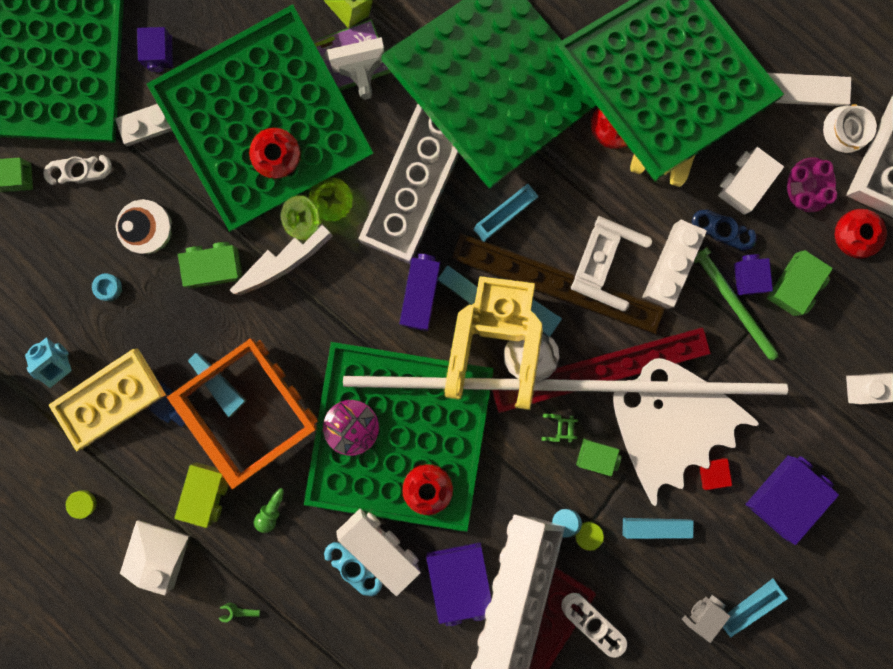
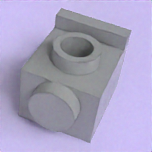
M711 595L709 599L705 596L702 601L699 600L691 610V617L688 618L684 615L682 620L692 630L711 643L730 618V615L723 610L726 605Z

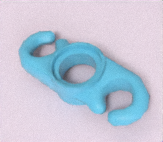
M333 542L326 547L324 557L327 561L331 560V552L334 549L341 550V559L333 560L331 564L340 571L342 578L346 582L350 583L362 595L374 596L379 593L382 582L376 578L375 587L373 589H366L364 586L365 580L375 576L341 543ZM349 562H356L360 565L361 573L358 576L352 577L346 573L345 567Z

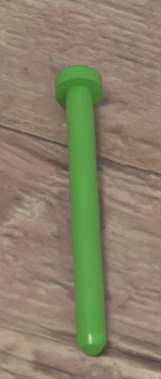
M708 247L697 252L694 263L699 262L767 358L770 360L776 359L778 352L708 256L711 253Z

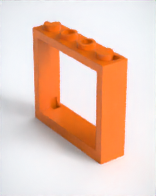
M251 338L167 397L232 489L317 429L315 423L318 422L313 412L309 408L305 410L300 404L299 400L302 397L293 385L288 387L282 379L286 375L277 363L272 365L267 358L270 352L261 340L256 342L255 339ZM252 352L305 427L246 470L240 472L187 396Z

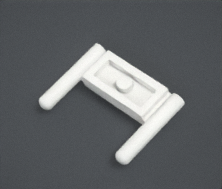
M598 216L571 290L621 311H626L629 308L628 301L602 291L601 287H603L621 237L645 248L651 246L652 239Z

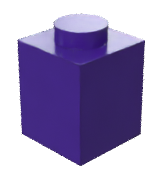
M165 27L137 28L138 61L147 70L152 72L164 71V68H173L172 35Z
M759 254L742 256L743 261L734 263L737 296L773 291L769 258L760 259Z

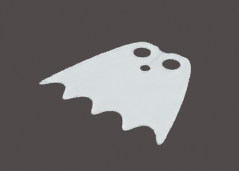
M660 358L654 359L645 365L637 379L627 380L651 381L652 372L656 369H662L668 374L667 382H706L683 367ZM614 392L613 395L615 414L626 449L643 488L654 506L657 504L658 488L662 484L666 483L680 489L683 488V473L688 465L695 464L703 468H709L708 454L712 446L724 445L735 448L734 429L737 425H758L757 420L724 394L638 392L641 396V402L635 408L625 405L624 395L627 392ZM657 399L663 402V407L660 409H656L653 405Z

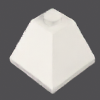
M137 520L120 574L139 588L166 595L175 586L190 536Z

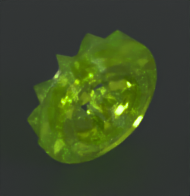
M328 178L313 186L310 192V207L313 213L324 221H337L347 216V213L352 208L353 195L346 183L339 179ZM335 189V198L342 202V204H332L329 211H327L328 203L320 197H330Z
M306 196L289 198L281 210V222L285 231L293 238L301 240L310 238L318 230V226L322 222L319 218L321 210L314 204L315 200H310ZM298 213H306L304 216L306 222L299 223L300 215Z

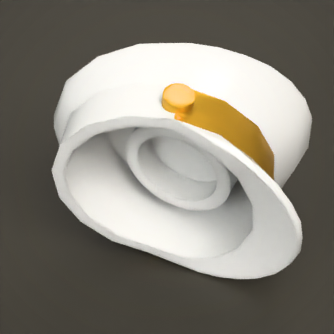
M857 104L851 106L844 105L835 108L829 113L824 121L823 132L825 140L833 149L839 152L851 153L860 150L873 139L876 134L877 125L875 117L865 107L857 106Z

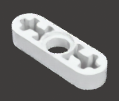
M571 593L563 599L561 605L563 613L606 655L614 658L621 656L627 648L625 637L586 599L577 593ZM573 603L578 605L585 613L582 617L575 610H572L571 605ZM593 619H600V628L594 632L588 631V623ZM606 634L617 642L615 647L610 645L604 638Z

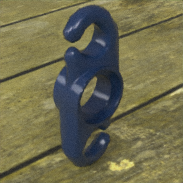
M707 209L697 211L692 217V224L700 228L699 218L706 216L709 219V225L702 229L706 230V234H710L717 242L739 250H749L757 242V235L751 229L748 231L750 241L743 244L739 236L746 232L747 228L738 225L730 217ZM725 222L730 225L731 234L729 237H722L718 234L717 227L720 223Z

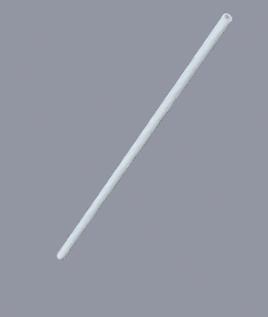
M343 376V387L445 389L447 378ZM465 378L463 389L519 390L520 383L519 379ZM543 379L535 381L534 390L787 395L788 385L775 383Z

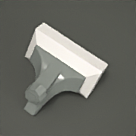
M382 38L328 49L333 72L350 77L358 86L360 97L364 100L370 99L372 95L371 78L374 71L381 66V57L385 53Z

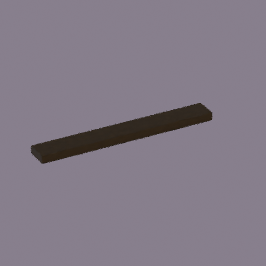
M462 233L451 260L505 280L535 283V291L653 334L657 333L665 311L664 307L606 286L601 287L602 291L628 301L629 308L626 311H621L571 290L576 275Z

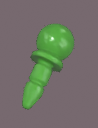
M279 488L272 495L268 505L262 506L260 513L254 519V526L261 533L272 531L276 525V519L279 517L277 509L283 500L284 491L282 488Z

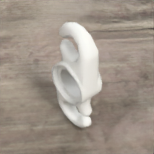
M100 155L99 160L104 163L105 168L103 171L97 172L94 169L97 157L93 156L88 159L71 157L50 162L44 169V178L49 184L55 185L57 181L52 178L51 171L54 168H59L62 172L61 177L58 179L59 183H84L104 179L110 174L112 165L108 157ZM76 163L84 165V173L80 177H73L71 173L72 166Z

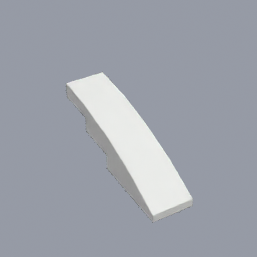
M321 225L304 244L294 238L277 257L267 250L230 291L240 296L269 284L311 257L333 235Z

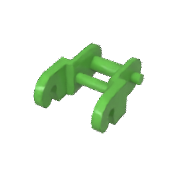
M543 414L545 418H557L558 435L556 437H542V441L560 442V438L568 439V442H572V439H577V436H573L574 422H578L577 419H574V416L564 419L561 418L560 414ZM562 422H568V435H562Z

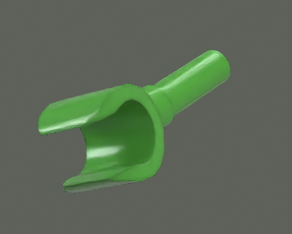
M227 603L220 607V609H228L230 616H221L219 620L221 622H228L235 617L241 616L259 617L260 610L237 608L234 603Z

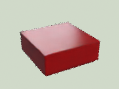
M727 458L709 460V468L699 466L704 490L732 486Z

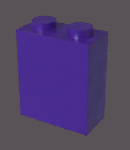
M419 254L418 258L412 257L399 323L402 327L429 331L440 272V262H435L434 256Z
M787 456L745 504L781 537L794 545L801 540L839 496L832 489L834 484L821 474L817 476L812 472L813 466L801 456L798 458Z
M481 543L427 552L426 558L439 624L445 623L446 626H454L462 623L463 619L473 618L474 621L486 619V609L492 600Z

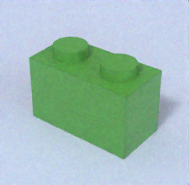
M229 242L215 243L213 248L203 250L202 246L186 248V253L178 254L183 287L191 289L239 281L242 278L238 248L230 245Z
M805 250L797 252L767 299L793 316L807 314L816 302L813 298L817 292L823 290L829 283L830 277L828 275L833 268Z

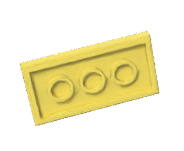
M135 348L49 404V407L77 452L157 402L166 394L140 350Z

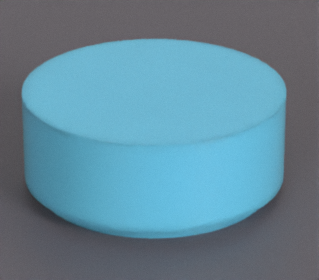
M100 274L92 283V291L100 300L113 301L120 296L122 284L114 275Z
M571 509L558 511L552 523L565 526L563 537L575 536L580 531L582 525L579 514Z

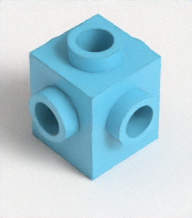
M46 337L40 343L33 345L28 353L25 354L28 364L27 371L33 378L40 380L51 388L72 371L67 358L69 353L60 343L54 344Z

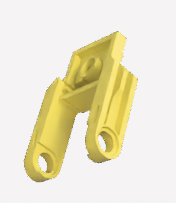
M479 277L475 303L468 305L458 312L445 386L446 398L461 399L473 334L518 342L525 340L519 374V395L515 408L530 410L543 334L542 323L531 312L535 283Z

